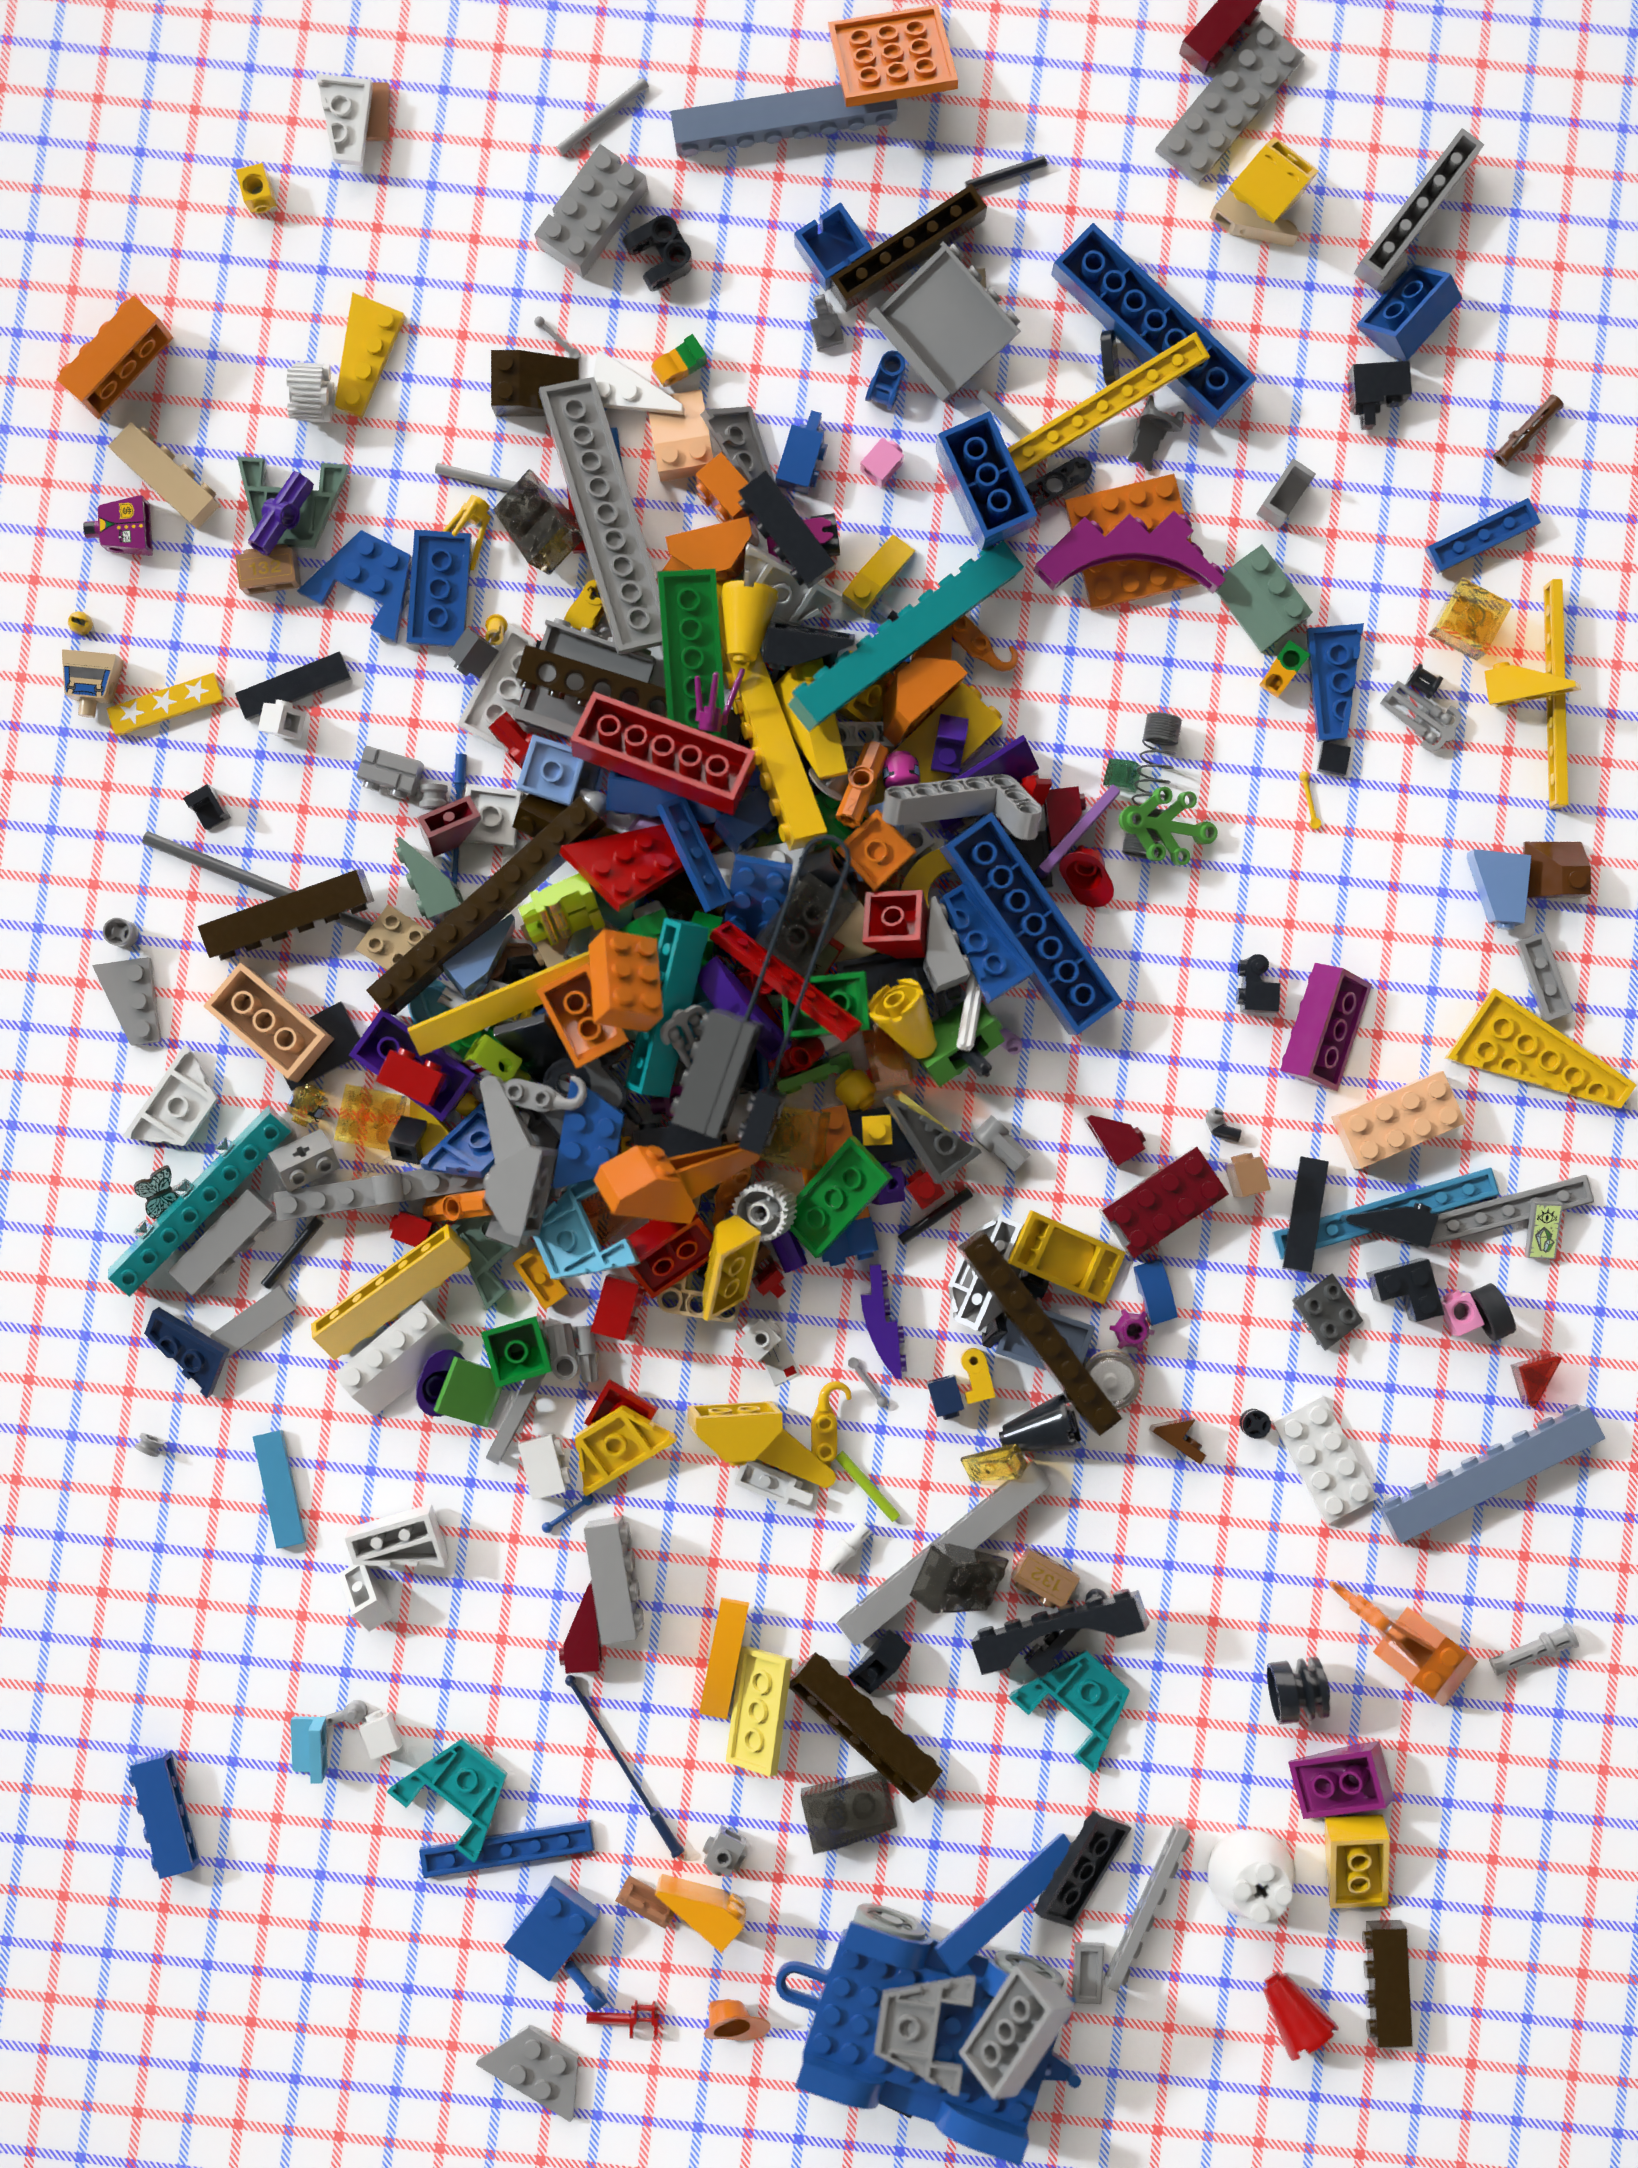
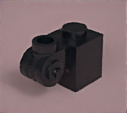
M1254 954L1245 960L1239 959L1237 975L1242 977L1241 988H1237L1236 1005H1240V1012L1270 1014L1279 1012L1281 983H1269L1261 979L1260 975L1269 968V961L1262 954Z

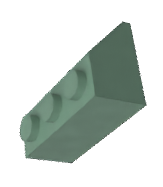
M1263 544L1225 572L1223 577L1226 580L1216 591L1261 653L1305 622L1313 613Z

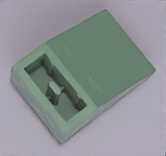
M398 837L396 839L399 846L395 847L401 864L404 863L408 867L410 873L405 875L411 890H415L419 895L420 899L416 901L422 917L425 916L427 920H431L437 925L464 901L459 887L404 839Z

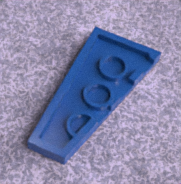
M1364 623L1315 627L1306 630L1307 650L1311 654L1308 660L1317 742L1345 740L1348 736L1352 695L1356 682V668L1360 655V641Z
M964 883L942 896L939 902L943 903L946 908L948 921L958 935L962 951L970 962L971 970L987 1004L1031 977L1034 971Z

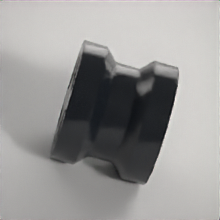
M1250 1408L1241 1414L1239 1427L1245 1435L1254 1439H1261L1270 1432L1271 1420L1265 1412L1256 1408Z

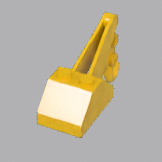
M833 1381L823 1386L819 1392L817 1407L811 1418V1451L783 1428V1413L772 1401L687 1406V1423L696 1436L722 1460L729 1462L731 1466L746 1465V1461L758 1459L817 1484L822 1488H829L836 1480V1475L831 1469L830 1464L836 1458L838 1451L837 1419L829 1403V1396L834 1390L843 1391L847 1400H851L852 1396L849 1387L843 1382Z

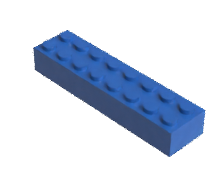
M1092 223L1053 263L1051 276L1108 330L1113 329L1116 338L1143 364L1194 332L1198 334L1210 359L1172 381L1167 386L1212 429L1252 389L1257 377L1096 224Z
M993 813L984 815L939 848L962 883L967 886L1034 971L1029 979L1068 1035L1080 1034L1123 1002Z

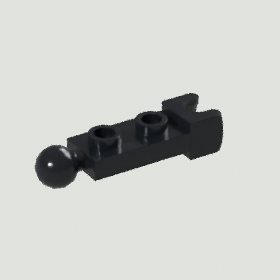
M1095 1588L1086 1594L1085 1601L1096 1596H1102V1599L1108 1597L1103 1590ZM1071 1628L1046 1634L1043 1638L1045 1643L1042 1646L1036 1643L1024 1656L1025 1663L1040 1678H1043L1056 1664L1053 1658L1081 1629Z

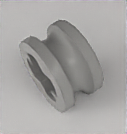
M140 1433L139 1438L141 1441L136 1443L134 1447L144 1454L159 1457L160 1452L158 1449L163 1447L165 1443L155 1436Z

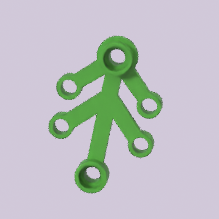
M1168 787L1156 788L1153 795L1141 806L1131 805L1123 809L1118 819L1121 829L1128 834H1135L1145 848L1146 856L1150 861L1163 860L1167 849L1174 865L1188 864L1190 852L1186 848H1180L1171 833L1192 836L1193 840L1199 845L1213 843L1218 835L1216 826L1208 821L1199 822L1195 825L1171 821L1184 809H1190L1196 805L1197 797L1191 791L1180 793L1177 800L1156 818L1149 817L1148 815L1158 805L1171 802L1173 794ZM1161 791L1165 794L1164 800L1160 797ZM1186 796H1188L1189 798L1188 805L1185 803ZM1133 816L1136 818L1135 824L1132 821ZM1147 829L1155 830L1164 846L1162 844H1155ZM1206 829H1208V837L1206 836ZM1155 848H1157V850H1158V856H1157V857H1155V855H1154V849H1155ZM1180 852L1183 856L1182 861L1178 858Z

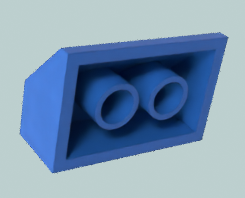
M1410 263L1356 326L1358 330L1387 355L1408 361L1463 298L1450 273Z

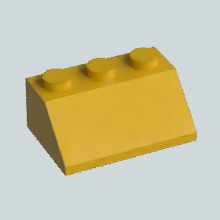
M738 1215L719 1222L714 1229V1239L709 1252L710 1258L704 1276L705 1282L703 1287V1319L707 1322L744 1301L748 1296L761 1232Z

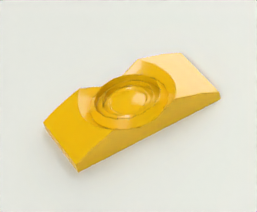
M1030 1210L1008 1263L1104 1305L1126 1252Z

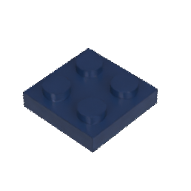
M887 1106L848 1114L852 1136H855L862 1145L861 1117L891 1115L892 1145L864 1146L878 1162L891 1161V1163L915 1158L912 1146Z

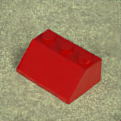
M697 1210L690 1224L652 1219L626 1237L631 1241L640 1261L639 1264L626 1268L653 1299L709 1261V1252L712 1248L714 1235Z

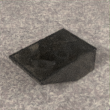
M531 469L527 470L492 509L527 563L548 575H551L583 540L575 516Z
M931 1544L910 1596L933 1614L987 1611L988 1607L993 1603L994 1594L999 1582L1005 1576V1569L1009 1560L1004 1557L953 1544Z

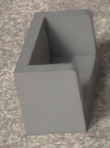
M1293 458L1256 515L1277 529H1280L1316 473Z

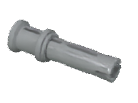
M1568 1622L1564 1623L1563 1627L1548 1634L1542 1632L1538 1636L1539 1639L1489 1658L1495 1675L1499 1676L1546 1655L1552 1658L1556 1657L1557 1652L1569 1647H1579L1578 1639Z

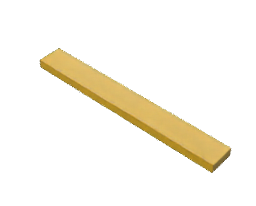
M1194 332L1009 446L1008 451L1019 475L1210 359L1198 334Z
M1552 579L1543 587L1545 673L1565 678L1563 579ZM1566 693L1546 697L1550 809H1561L1568 805Z
M589 951L409 1027L408 1032L419 1055L422 1056L543 1004L536 990L587 963L590 964Z

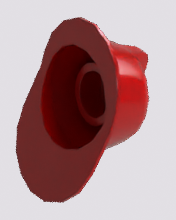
M1079 845L1074 852L1062 858L1059 863V871L1077 901L1092 908L1103 907L1111 901L1114 896V886L1106 871L1103 856L1098 851L1085 848L1084 845Z

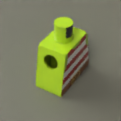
M483 1035L474 1041L461 1062L483 1077L489 1075L497 1076L504 1083L511 1079L529 1081L531 1075L519 1068L523 1061L520 1057L487 1035ZM499 1062L504 1065V1072L499 1069Z

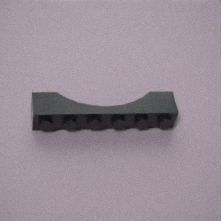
M1129 1588L1121 1589L1112 1594L1113 1597L1102 1599V1596H1096L1086 1600L1085 1605L1075 1607L1073 1603L1058 1608L1056 1613L1048 1614L1047 1611L1033 1614L1031 1619L1021 1622L1020 1618L1007 1621L1004 1623V1627L998 1629L988 1626L978 1630L977 1635L971 1641V1645L981 1675L1009 1668L1017 1655L1027 1645L1039 1637L1054 1631L1071 1628L1090 1629L1106 1633L1115 1638H1122L1146 1631L1150 1621L1139 1590L1130 1592Z

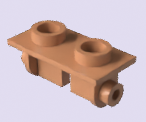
M628 1875L615 1899L617 1903L666 1929L667 1925H670L674 1917V1911L655 1896L656 1889Z

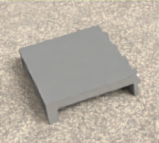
M943 241L940 244L942 247L880 308L875 307L868 316L938 398L946 403L1021 332L1017 326L1021 321L1010 309L1005 312L998 303L1002 299L991 287L986 290L982 286L980 281L983 277L973 265L969 268L961 261L964 255L953 243L949 247Z
M555 618L553 622L546 619L545 625L547 627L539 649L649 683L656 664L655 657L651 656L652 651L642 649L618 655L613 637H608V640L597 637L598 633L591 629L582 627L581 631L570 628L571 623L565 620ZM543 666L539 670V676L543 681L549 682L555 678L556 672L551 666ZM576 674L570 675L567 678V685L572 690H579L583 687V679ZM599 683L595 686L594 691L607 697L610 696L611 689L607 684ZM537 687L536 691L525 688L520 706H516L512 717L518 722L571 739L586 707L575 704L576 698L565 695L564 700L547 695L548 690ZM626 692L622 696V701L635 707L638 704V697L634 692Z

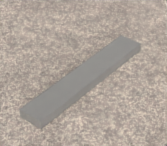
M1580 1175L1438 1213L1436 1215H1439L1429 1246L1529 1220L1532 1200L1561 1202L1563 1210L1593 1203L1594 1198L1587 1175Z

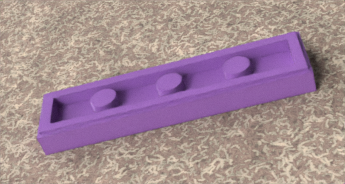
M1115 785L1109 787L1035 871L1037 876L1044 879L1118 797L1120 790Z

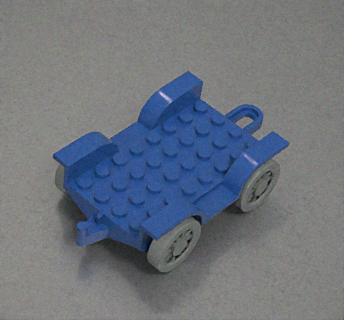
M863 1903L857 1906L852 1921H849L847 1929L842 1930L829 1969H823L800 1961H789L779 1968L776 1974L775 1987L780 1998L788 2003L815 2012L801 2053V2068L794 2086L795 2089L852 2108L868 2110L874 2109L880 2104L934 2123L943 2135L964 2147L1021 2166L1029 2144L1027 2127L1043 2080L1068 2081V2085L1071 2088H1078L1082 2083L1081 2078L1077 2074L1076 2067L1053 2051L1058 2034L1017 2096L993 2100L959 2054L1016 1964L1026 1966L1057 1983L1061 1989L1063 1988L1065 1980L1061 1973L1050 1965L1031 1956L1003 1950L997 1952L994 1959L976 1953L956 1973H951L934 1949L941 1941L928 1936L926 1941H924L926 1930L918 1921L886 1906ZM796 1973L824 1983L820 1997L818 1998L790 1988L786 1983V1978L790 1974ZM968 1975L975 1976L972 2006L941 2002L932 2058L934 2061L962 2065L959 2096L948 2093L947 2089L937 2084L933 2085L925 2081L924 2077L910 2070L906 2071L874 2054L883 1990ZM1067 1995L1072 2003L1075 2004L1076 1998ZM1071 2015L1069 2016L1064 2025L1068 2026Z

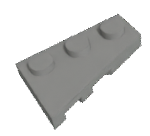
M145 957L92 965L130 1045L137 1046L162 1042L151 958Z

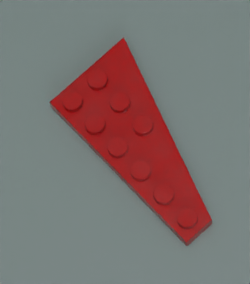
M697 821L712 854L726 846L713 831L715 823L707 825ZM664 824L561 846L559 852L617 912L685 871Z

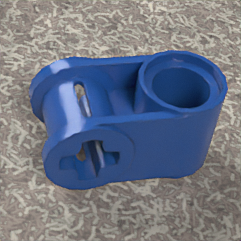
M891 350L883 354L876 373L869 384L865 401L870 402L873 400L886 405L887 409L892 411L905 374V358L900 352ZM890 362H896L899 364L900 369L896 372H889L885 366Z

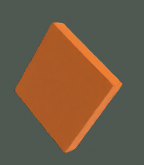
M879 809L869 816L844 841L851 856L850 866L874 891H877L918 852L894 825L883 820V814ZM838 846L836 851L846 860L844 850L841 846Z

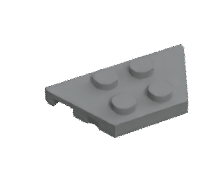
M528 2024L519 2030L515 2036L505 2039L498 2044V2047L485 2055L482 2054L477 2059L475 2065L567 2121L571 2122L573 2120L579 2057L577 2052Z

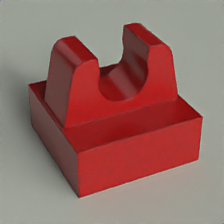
M773 1261L762 1269L763 1272L761 1274L758 1273L751 1280L763 1297L770 1291L778 1299L786 1292L784 1285L781 1283L785 1277L781 1269Z

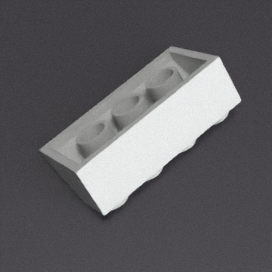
M426 1298L413 1306L335 1372L333 1376L351 1398L372 1415L376 1416L417 1382L426 1362L433 1354L444 1349L454 1350L463 1341Z

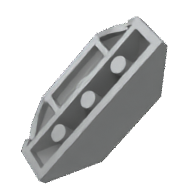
M999 1214L994 1220L970 1233L969 1237L978 1230L985 1232L1008 1262L1024 1224ZM961 1255L948 1284L950 1301L954 1311L953 1318L954 1321L980 1332L1003 1311ZM1009 1264L1016 1275L1019 1276L1022 1269Z

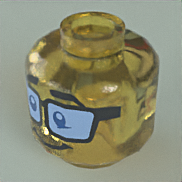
M305 1083L304 1086L296 1087L286 1107L288 1113L293 1115L291 1121L303 1127H307L309 1123L318 1124L329 1105V1100L325 1097L326 1092L308 1083Z

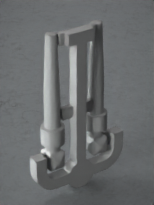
M1399 680L1396 681L1380 702L1388 711L1413 729L1416 735L1420 738L1423 736L1425 740L1422 741L1420 746L1430 752L1438 751L1445 742H1451L1455 738V729L1459 726L1462 718L1461 713L1454 706L1451 705L1446 713L1442 712L1443 709L1437 704L1433 705ZM1400 688L1401 690H1403L1407 695H1409L1417 703L1423 706V708L1419 709L1418 707H1416L1414 704H1412L1410 701H1408L1406 698H1404L1402 695L1396 692L1397 689ZM1392 697L1414 713L1416 717L1412 720L1389 704L1388 701ZM1430 711L1429 714L1432 715L1434 718L1438 717L1440 719V722L1444 725H1448L1452 722L1453 717L1451 715L1454 716L1455 720L1451 726L1444 727L1437 721H1435L1433 718H1431L1429 715H1427L1426 712ZM1421 719L1440 733L1441 739L1436 745L1432 744L1437 741L1438 736L1433 732H1428V728L1424 725H1419L1418 722Z
M699 1005L690 1006L686 1010L675 1011L672 1019L667 1021L660 1030L663 1043L665 1045L672 1043L688 1070L691 1068L692 1063L686 1051L692 1049L695 1041H700L703 1031L699 1030L700 1020H702L705 1013L707 1014L706 1010ZM688 1021H689V1023L692 1024V1030H693L694 1034H695L696 1036H698V1037H696L695 1039H694V1037H693V1035H692V1033H691V1031H690V1028H689V1026H688V1024H687ZM676 1025L681 1026L688 1041L686 1045L679 1035V1031L675 1027Z

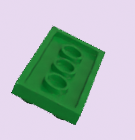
M855 1136L849 1137L796 1196L795 1204L797 1206L794 1207L797 1210V1213L794 1214L796 1219L792 1220L794 1224L790 1226L789 1230L815 1259L820 1258L893 1177Z

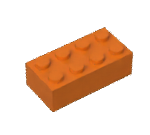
M133 295L129 300L122 302L110 321L104 322L100 326L98 334L80 348L78 356L71 363H67L62 367L56 380L76 401L99 420L174 337L162 321Z

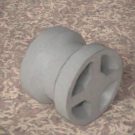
M436 783L419 785V791L422 793V800L419 802L420 809L435 810L448 804L445 801V794L448 792L447 785Z

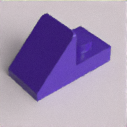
M945 714L940 715L930 771L959 775L969 719Z

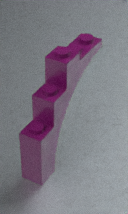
M1175 511L1165 518L1150 534L1147 532L1146 524L1140 518H1134L1129 513L1105 537L1102 528L1095 521L1092 520L1090 522L1084 517L1035 564L1033 570L1052 591L1070 577L1090 567L1126 560L1156 562L1177 569L1197 580L1212 594L1226 580L1223 577L1224 573L1221 568L1213 562L1210 564L1203 557L1202 549L1196 543L1188 541L1194 532L1191 528L1192 524L1183 514L1178 515Z

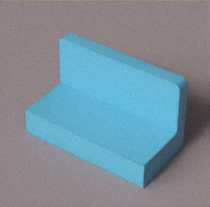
M293 1716L290 1721L292 1770L294 1772H310V1784H322L328 1770L326 1717Z

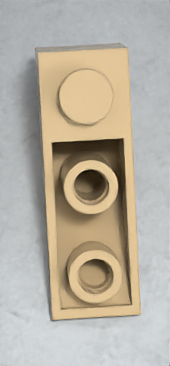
M1229 189L1214 205L1209 217L1230 235L1293 247L1301 234L1297 230L1296 225L1290 220H1284L1280 217L1275 223H1271L1261 219L1255 209L1248 204L1238 201L1234 197V193Z

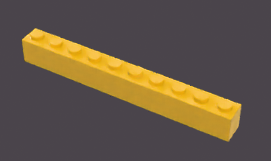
M734 580L717 582L723 683L725 688L730 689L731 692L739 670L741 668L745 669L732 707L735 714H739L742 721L741 731L744 739H748L751 750L756 751L755 765H758L761 773L760 783L762 789L768 792L770 811L778 819L779 835L782 842H786L789 851L804 848L815 837L826 835L827 829L766 665L763 662L761 652L759 651L757 659L750 662V665L747 666L734 664L733 659L728 657L721 591L723 584ZM818 841L814 845L821 844L822 841Z

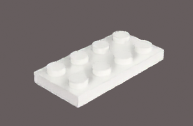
M1323 1395L1271 1421L1327 1525L1378 1498Z

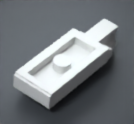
M756 1460L746 1461V1465L740 1466L733 1483L786 1506L787 1504L794 1506L796 1501L810 1506L815 1494L802 1488L803 1481L797 1479V1477Z

